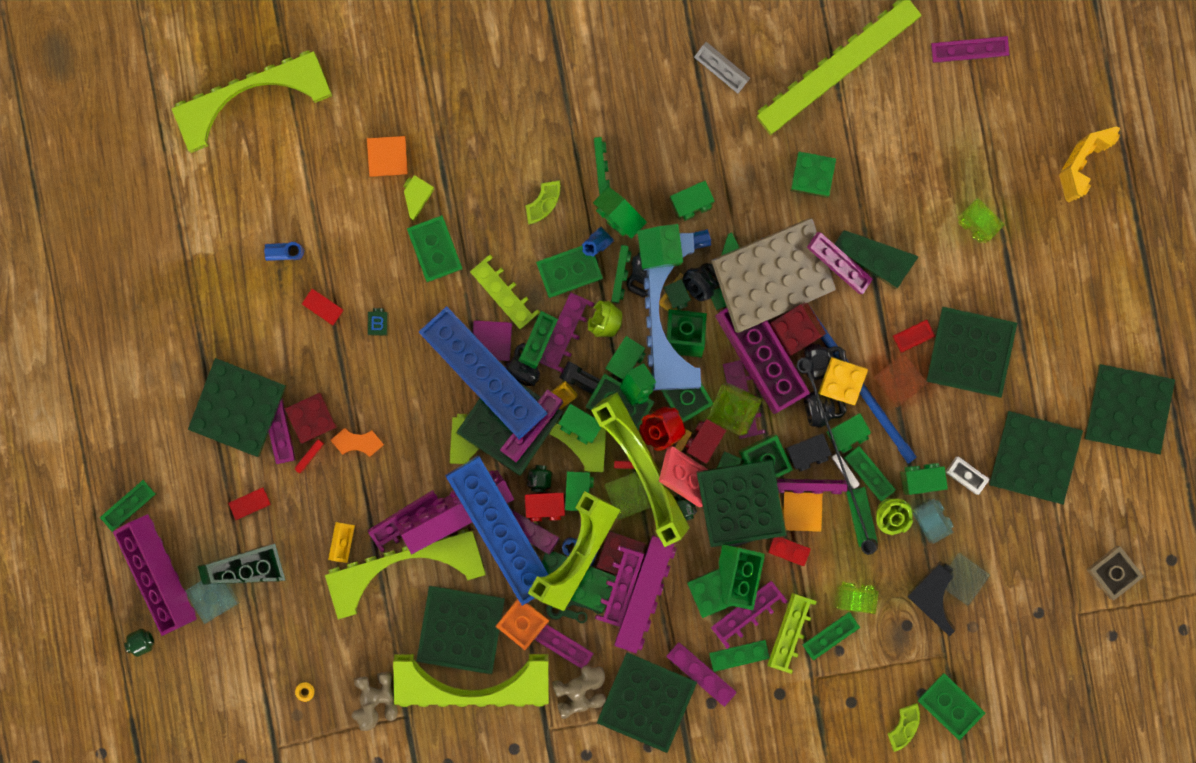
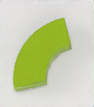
M560 180L541 183V191L538 198L533 203L525 205L528 225L543 220L555 208L560 196Z
M918 703L899 709L900 718L898 725L894 730L887 733L893 752L902 749L913 739L920 721Z

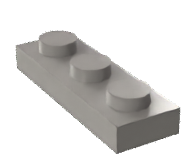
M707 42L703 44L694 56L695 59L736 93H739L750 80V77Z

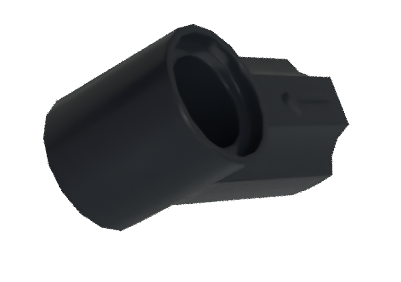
M570 361L567 362L559 377L593 394L600 379L583 371V368Z

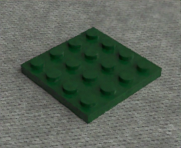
M942 307L926 382L1002 398L1018 323Z
M215 358L188 430L259 457L286 385Z
M1099 364L1084 439L1161 455L1175 379Z
M522 385L526 389V391L538 402L541 397L533 391H531L530 389H528L527 387H525L524 385ZM480 398L456 434L521 476L562 416L563 411L560 409L556 411L517 462H514L500 451L513 433Z
M1008 411L989 485L1064 505L1083 430Z
M773 459L697 471L710 547L787 535Z
M429 585L416 662L492 674L500 631L495 626L502 619L505 598Z
M626 652L597 724L668 753L697 682Z

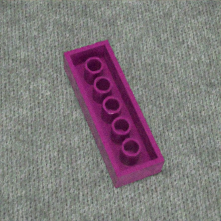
M728 308L715 315L773 415L810 394L768 321L737 333L735 332Z
M498 470L489 471L506 503L513 501L514 498ZM453 490L446 498H439L431 506L418 509L416 514L401 518L396 526L412 555L472 523V520Z
M147 514L113 531V534L161 636L197 620L194 608L188 601L187 593L181 586L179 576L173 569L171 559L166 554L163 542L154 528V522Z
M652 535L614 646L633 653L642 650L645 638H642L644 631L648 632L651 625L649 616L650 613H655L658 604L655 602L657 595L662 593L664 584L661 582L663 576H668L671 566L667 564L669 559H673L677 550L674 547L675 543L664 547L660 538Z

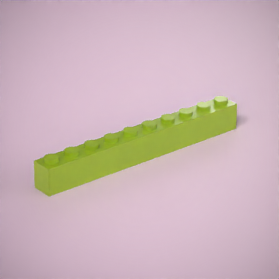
M897 0L892 5L894 8L891 11L885 10L878 16L879 20L874 24L872 22L868 23L862 28L864 32L859 36L854 34L847 40L849 44L844 48L841 45L832 52L834 56L830 59L825 57L818 63L819 67L816 70L810 69L803 75L804 79L801 82L795 81L787 87L789 89L784 95L780 93L772 99L774 101L773 104L769 107L766 104L757 111L759 115L756 118L771 136L917 21L922 15L910 0Z

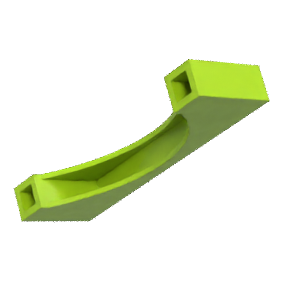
M310 50L304 51L296 59H292V57L281 61V65L276 67L275 65L267 66L261 73L252 72L246 75L244 80H232L228 83L229 86L224 88L218 86L211 89L209 94L204 95L201 93L192 97L193 100L189 102L184 100L176 103L175 107L172 108V112L188 151L193 153L208 147L207 139L218 113L232 98L247 89L263 85L286 86L305 93L313 99L314 103L332 97L315 52H310Z
M617 392L601 400L591 411L599 426L603 427L613 436L634 466L648 496L655 519L656 532L664 547L681 540L690 527L670 489L659 482L661 473Z
M457 414V417H452L450 463L452 464L467 463L479 450L456 434L468 414ZM558 420L550 435L558 438L573 450L585 466L584 471L604 472L606 430L601 427L593 443L588 442L586 445L577 440L578 435L572 432L569 435L560 430L561 425L558 424L560 422Z
M468 528L457 531L458 535L451 537L449 534L412 555L406 546L402 548L403 552L395 554V550L383 553L384 557L380 559L373 556L366 558V563L360 565L356 561L347 564V568L340 570L339 567L328 570L329 574L325 575L337 618L342 619L357 614L359 600L370 581L384 568L400 560L409 558L438 560L459 570L466 576L467 580L486 575L474 531H469Z
M394 654V705L401 707L410 705L421 707L438 705L440 707L457 705L459 707L467 705L479 707L486 705H496L498 707L506 705L518 707L534 705L540 707L549 704V654H529V660L511 678L496 686L479 690H464L445 685L427 674L414 660V654Z

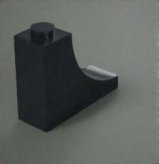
M939 561L908 593L907 597L948 636H951L955 632V626L946 615L943 598L947 585L954 577V573L952 572L953 568L945 562L943 564Z

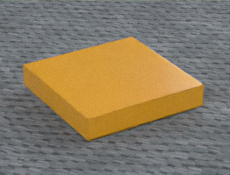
M784 492L783 515L786 530L821 532L823 493Z

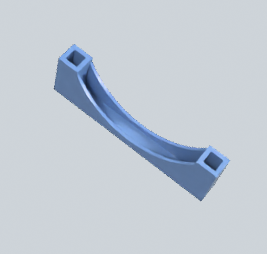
M680 233L682 256L684 258L686 255L694 253L693 233ZM674 266L644 269L647 270V278H644V289L648 290V297H645V308L649 309V316H646V328H650V336H647V347L651 348V355H648V366L652 368V376L656 380L653 390L699 389L701 387L700 368H695L686 362L673 349L663 332L660 322V294L664 282Z

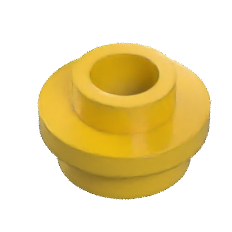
M307 682L300 683L295 690L296 697L303 702L311 700L315 693L314 687ZM303 688L308 689V695L302 694Z

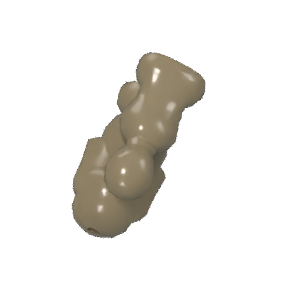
M585 665L581 669L582 676L572 679L569 683L563 684L559 680L552 682L556 697L567 695L572 700L570 704L563 702L557 704L562 719L568 718L573 713L583 712L588 708H599L605 704L606 697L604 694H596L591 699H586L585 697L587 690H595L603 685L605 672L602 667L591 668Z
M391 672L377 674L378 681L382 684L381 689L370 687L366 676L354 678L355 686L362 691L360 695L361 709L355 710L351 717L358 722L361 731H369L376 726L379 716L374 708L379 703H385L384 715L388 721L396 719L398 708L393 702L394 693L391 689Z

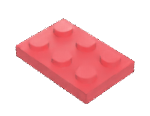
M671 446L666 450L659 482L700 508L703 507L697 471L708 469Z

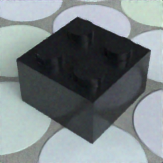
M823 433L785 448L793 469H798L799 472L811 468L810 464L813 462L821 464L828 461V456L832 455Z

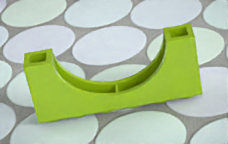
M584 491L575 507L581 515V529L572 552L556 571L544 577L537 576L528 591V594L539 601L562 611H565L620 512V509Z

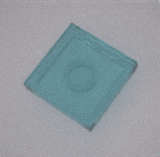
M958 552L950 564L953 568L954 577L947 585L946 591L969 606L990 574Z

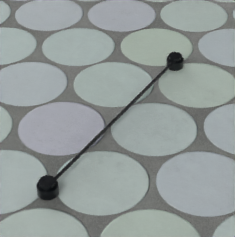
M803 357L797 362V368L801 373H808L866 536V540L861 544V549L865 554L871 555L877 551L878 543L875 539L868 536L810 372L814 368V362L810 357Z

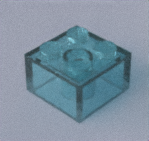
M933 498L912 508L916 521L928 542L932 544L954 533L951 529L954 527L949 517H945L942 513L944 508L941 502Z
M202 581L185 590L204 624L240 603L229 584L203 585Z

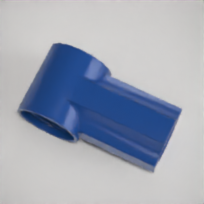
M601 226L582 244V251L586 256H594L600 251L603 252L614 242V239Z
M708 229L693 232L694 250L711 246Z
M296 242L265 244V260H300L304 255V248ZM293 246H297L299 249L296 256H291L290 249Z

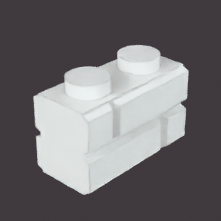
M955 457L945 471L949 476L976 495L980 494L990 480L960 457Z

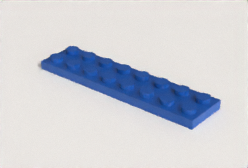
M447 306L419 331L420 335L519 440L548 414Z
M478 455L445 476L523 606L534 599L533 596L528 594V591L536 577H544L549 574Z

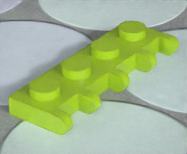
M489 255L472 269L470 273L521 330L540 311L536 310L531 314L524 306V303L529 300L526 296L521 301L511 291L516 286L515 282L510 286L505 284L498 276L504 270L500 268L495 272L487 263L493 258Z
M792 593L767 666L792 674L793 670L788 668L792 656L798 658L799 654L795 653L794 650L798 638L804 639L805 637L800 634L804 621L811 620V617L806 616L810 604L816 605L817 601Z

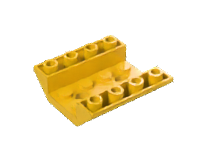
M1119 127L1090 133L1077 142L1059 174L1067 202L1077 200L1087 194L1091 187L1089 184L1091 179L1079 172L1080 170L1082 171L1087 163L1085 157L1093 151L1099 153L1115 145L1120 137V134H1118Z

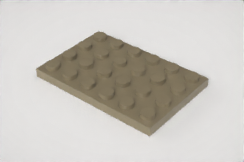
M812 218L803 220L711 260L735 332L740 333L792 310L804 302L808 303L836 290L829 267L807 248L817 233Z

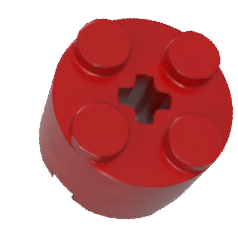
M660 407L642 418L643 421L639 427L640 435L645 444L651 445L656 451L668 448L681 440L686 434L683 421L679 416L678 410L674 407Z

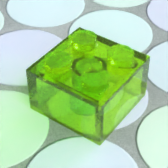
M979 198L973 200L957 217L959 219L958 223L965 230H971L974 233L972 237L977 242H983L984 244L990 241L1005 225Z
M731 383L722 384L707 419L740 436L746 435L763 399Z
M637 472L604 484L611 504L620 509L617 516L618 520L651 508L648 496Z
M842 581V585L837 584L834 607L842 610L876 614L879 591L875 590V586L861 584L860 588L855 587V583Z

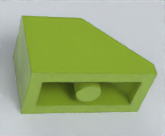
M414 175L413 178L409 177L403 186L406 188L404 194L409 216L413 221H415L434 191L433 186Z

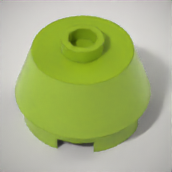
M599 300L594 306V309L597 310L593 318L589 317L588 330L595 337H613L621 328L622 311L610 301L604 302Z
M888 498L883 500L876 509L877 525L886 534L905 533L913 523L912 508L905 500Z

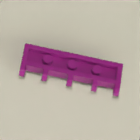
M570 293L540 359V363L562 373L563 368L558 367L563 355L568 357L572 355L565 351L571 337L577 340L580 338V336L573 334L579 320L585 323L588 320L581 316L586 304L594 307L595 303Z
M741 360L722 364L739 439L766 433L764 429L757 431L755 418L762 415L761 413H753L750 399L758 397L757 394L749 395L746 381L752 378L751 376L745 377Z
M433 490L367 530L381 553L385 551L382 545L393 539L396 544L400 542L397 538L400 532L396 524L399 523L401 518L416 514L418 509L422 507L427 508L438 499Z
M618 545L617 550L623 551L624 554L621 563H612L613 567L619 568L615 582L607 580L606 584L613 586L609 600L601 598L600 601L607 605L604 616L596 614L595 619L621 627L644 553Z
M770 581L757 591L754 610L736 607L715 623L711 629L728 649L730 647L726 641L735 633L742 638L744 636L740 632L742 627L750 621L757 626L759 623L755 620V617L766 609L770 614H773L774 611L770 606L779 599L784 604L788 601L775 584Z

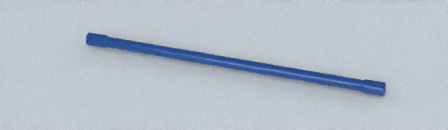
M818 319L821 326L826 332L824 336L820 337L821 340L824 342L826 347L830 348L833 346H837V344L832 339L828 331L825 329L821 321ZM838 351L833 353L836 359H839ZM863 383L859 394L895 443L907 464L910 463L917 456L903 440Z

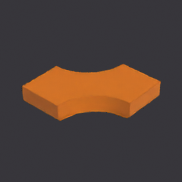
M344 428L330 440L342 455L349 451L357 450L371 457L384 446L373 430L366 434L358 435Z

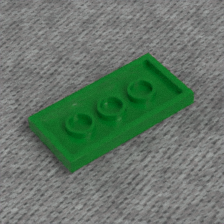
M554 551L550 555L545 552L541 563L547 573L551 574L568 557ZM589 566L571 600L604 613L607 605L600 602L601 598L609 600L613 586L607 585L606 582L607 580L615 582L616 576Z

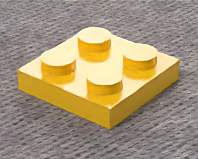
M831 357L818 393L855 405L868 369Z

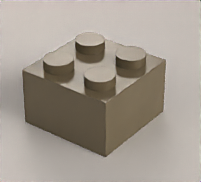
M1115 546L1086 569L1110 600L1118 598L1144 577L1121 546Z

